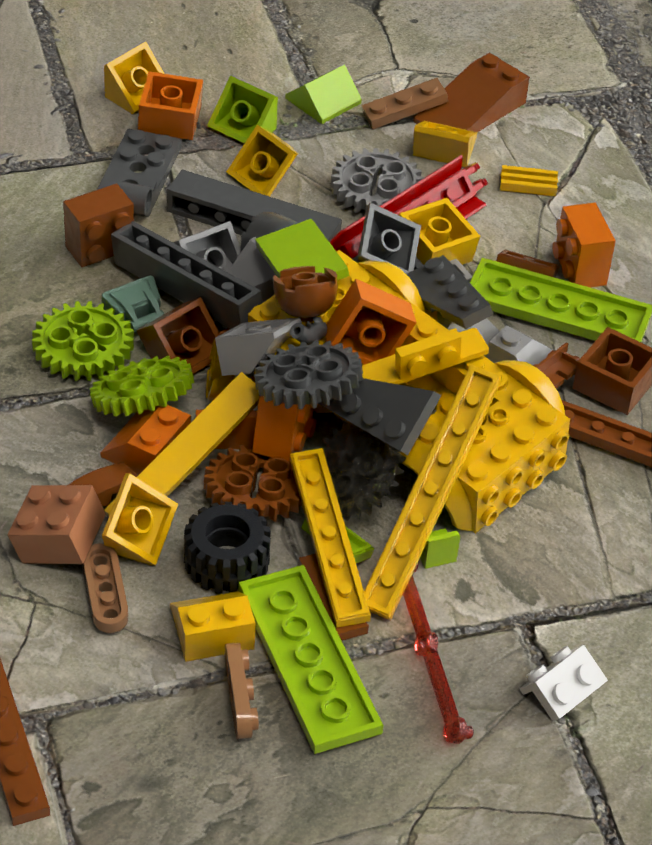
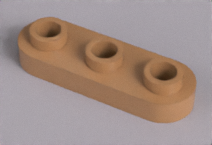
M102 543L94 544L91 546L83 563L94 625L100 631L114 633L122 630L128 623V605L119 560L114 548L105 546Z
M240 643L225 644V666L236 739L252 738V730L259 729L257 708H250L249 700H254V687L252 678H246L245 671H249L248 650H241Z

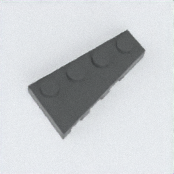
M444 255L432 258L425 265L406 274L418 289L425 309L431 312H441L443 318L464 329L494 315L486 299Z
M363 378L362 381H359V388H352L351 395L341 394V401L330 399V405H325L322 402L318 404L408 455L441 395L431 390Z

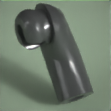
M312 317L314 323L308 321L306 326L301 323L294 324L290 329V335L300 343L306 342L307 345H312L315 340L319 341L326 336L328 327L320 317Z

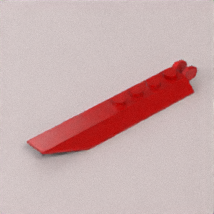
M459 155L379 207L399 215V213L448 198L463 217L467 219L487 206L485 202L475 195L488 182L486 178H480L471 183L469 175L477 172L480 166L478 162H475L461 169L463 156ZM365 216L339 231L329 241L336 252L340 250L351 259L358 255Z

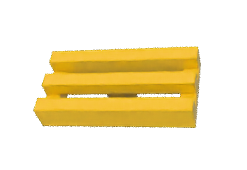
M502 165L500 190L556 196L558 171Z

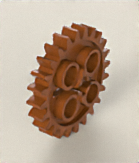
M240 445V449L237 452L232 448H227V455L220 452L217 453V460L210 459L209 466L205 467L203 489L206 490V498H212L211 504L225 505V502H232V505L237 506L239 503L245 504L246 509L254 508L257 510L258 517H269L274 522L279 514L284 518H289V511L299 513L302 502L291 462L286 459L271 458L252 452V449L247 450L245 446ZM261 467H263V473L260 475L257 495L255 498H252V494L256 488L258 471Z

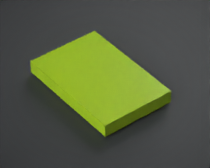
M312 218L255 239L258 250L278 278H280L281 270L300 266H315V272L324 273V268H329L336 272L337 280L349 276L347 265Z

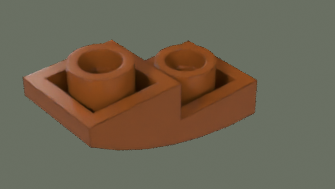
M123 462L94 470L74 480L69 485H93L101 505L108 506L112 494H118L125 473H130L135 477L138 474Z

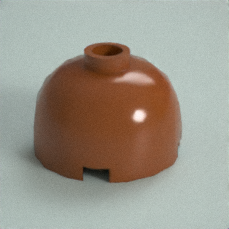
M300 266L281 270L280 278L276 275L273 276L276 302L280 309L288 315L301 318V322L314 321L312 317L324 314L333 306L337 298V274L329 268H324V273L315 272V266Z

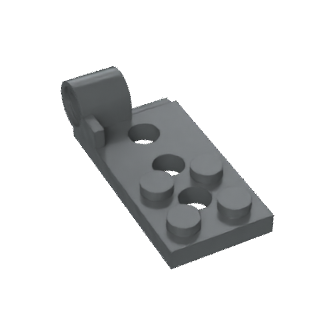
M128 128L97 190L117 183L134 203V214L149 217L181 150V138Z

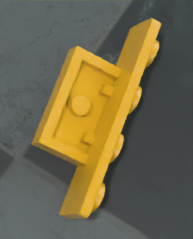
M454 328L395 348L394 355L362 365V377L364 379L399 385L489 353V347L477 328H471L462 332H458Z

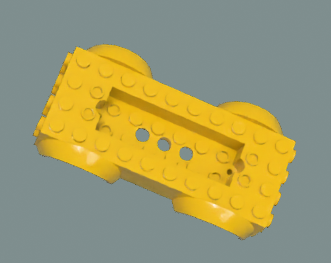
M337 251L348 267L349 276L337 280V298L333 306L324 314L316 316L320 317L324 323L327 324L354 280L358 279L411 303L417 323L402 346L448 331L447 328L425 313L424 304L418 289L400 268L389 262L369 260L357 263L342 251ZM275 294L262 304L255 306L248 313V322L297 318L288 315L280 309L276 302ZM301 322V324L306 326L307 322ZM290 336L280 349L288 350L289 344L298 347L301 343ZM325 337L318 341L319 345H323L326 342ZM483 355L399 384L435 391L441 395L434 408L437 411L430 415L408 455L381 440L380 450L383 452L381 464L385 468L389 460L394 459L419 475L470 364L502 376V382L444 504L451 518L452 525L457 529L473 531L476 534L485 525L490 526L496 521L501 512L508 507L515 506L522 495L531 488H537L553 470L558 471L567 460L566 451L569 440L570 418L565 415L560 395L550 379L538 368L527 362L504 360L493 363ZM320 404L314 410L316 413L332 412ZM335 414L369 442H372L375 436Z

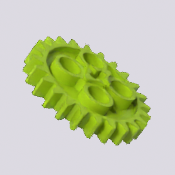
M76 301L75 307L72 308L64 303L62 311L52 308V316L43 314V322H36V330L32 331L33 352H35L36 361L41 360L42 368L50 367V374L53 375L61 371L62 379L67 378L71 374L74 375L75 381H78L81 375H85L86 379L91 381L93 374H97L98 377L104 376V371H115V366H124V359H131V351H134V330L131 329L130 321H124L123 313L114 315L113 308L104 310V303L99 304L97 307H92V301H88L86 306H81L80 302Z
M155 356L153 359L143 358L138 363L130 361L128 366L119 365L116 371L108 370L107 376H99V381L92 383L93 387L90 388V396L97 412L103 411L104 415L113 412V416H118L124 412L125 416H129L131 413L136 412L142 414L146 409L155 411V407L159 405L166 407L168 401H178L177 396L186 395V390L192 389V384L195 381L190 363L187 364L186 359L180 361L179 357L170 359V356L159 359L158 356Z

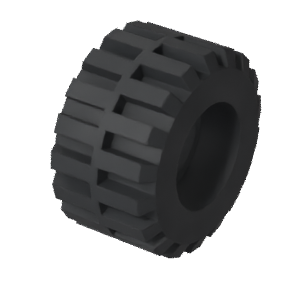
M225 502V505L213 503L210 504L208 509L205 507L199 509L198 515L193 514L189 518V524H186L184 530V563L187 574H191V579L195 583L201 582V588L206 590L213 588L215 593L222 594L223 591H229V593L236 592L241 581L266 575L270 562L271 531L270 527L267 526L264 516L258 517V511L254 508L246 509L245 504L239 503L237 506L232 505V502ZM222 546H231V547H235V548H232V549H223V548H219V547H222Z

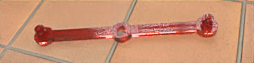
M417 563V565H416V567H415L413 573H415V572L417 571V569H418V563ZM412 575L403 596L416 633L415 652L424 658L445 723L443 729L444 738L448 743L460 744L465 738L471 739L474 730L472 726H467L464 718L459 717L438 654V636L430 629Z

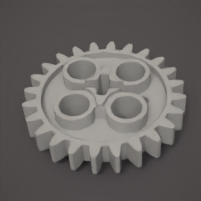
M363 148L362 154L352 151V157L343 155V161H336V167L332 168L331 175L332 193L337 195L338 202L345 201V208L354 206L355 213L363 209L366 215L369 203L380 206L423 179L424 177L421 176L422 170L416 169V162L409 163L408 156L399 158L400 152L391 155L389 154V149H385L383 153H380L377 148H374L373 152ZM380 168H382V174L379 175L376 193L374 196H372V192L375 189L377 182L378 171Z

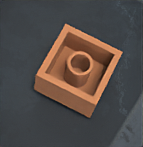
M32 485L7 535L22 563L83 564L106 513L93 485Z

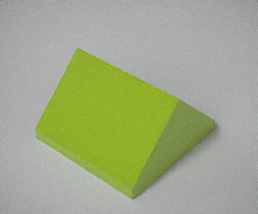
M345 64L285 94V99L320 124H324L362 102L361 96Z
M230 76L207 126L244 144L256 125L272 133L277 128L278 97Z

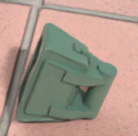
M151 275L102 293L101 303H104V310L113 308L114 315L123 313L124 321L131 322V329L134 330V333L137 332V329L165 314L163 310H160V295L154 277Z

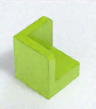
M446 528L432 531L420 556L425 569L457 562L460 543L458 531L447 532Z

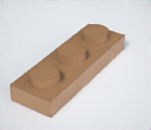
M434 78L362 105V110L371 128L376 129L449 102L448 94L439 79Z

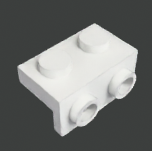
M584 645L572 650L568 646L563 647L550 657L553 663L548 667H545L543 664L526 675L529 681L519 688L523 695L533 691L552 721L563 717L608 681Z

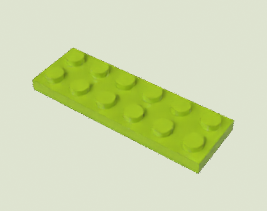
M483 257L470 281V284L490 304L493 312L594 341L609 327L642 343L652 317L651 304Z
M300 565L239 582L238 591L248 596L256 622L255 628L314 754L383 734L384 725L305 566Z

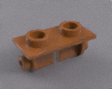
M567 342L557 350H552L539 364L533 365L550 379L556 389L564 383V379L568 380L575 375L577 362L580 359L578 356H572L567 353L569 345Z

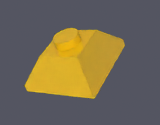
M256 125L226 172L250 191L270 197L298 153L275 134Z

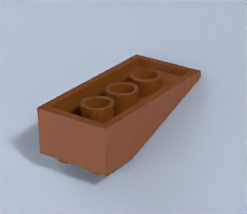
M489 52L472 62L444 88L448 94L449 102L419 112L414 116L413 122L418 124L425 120L479 132L526 103L530 77Z

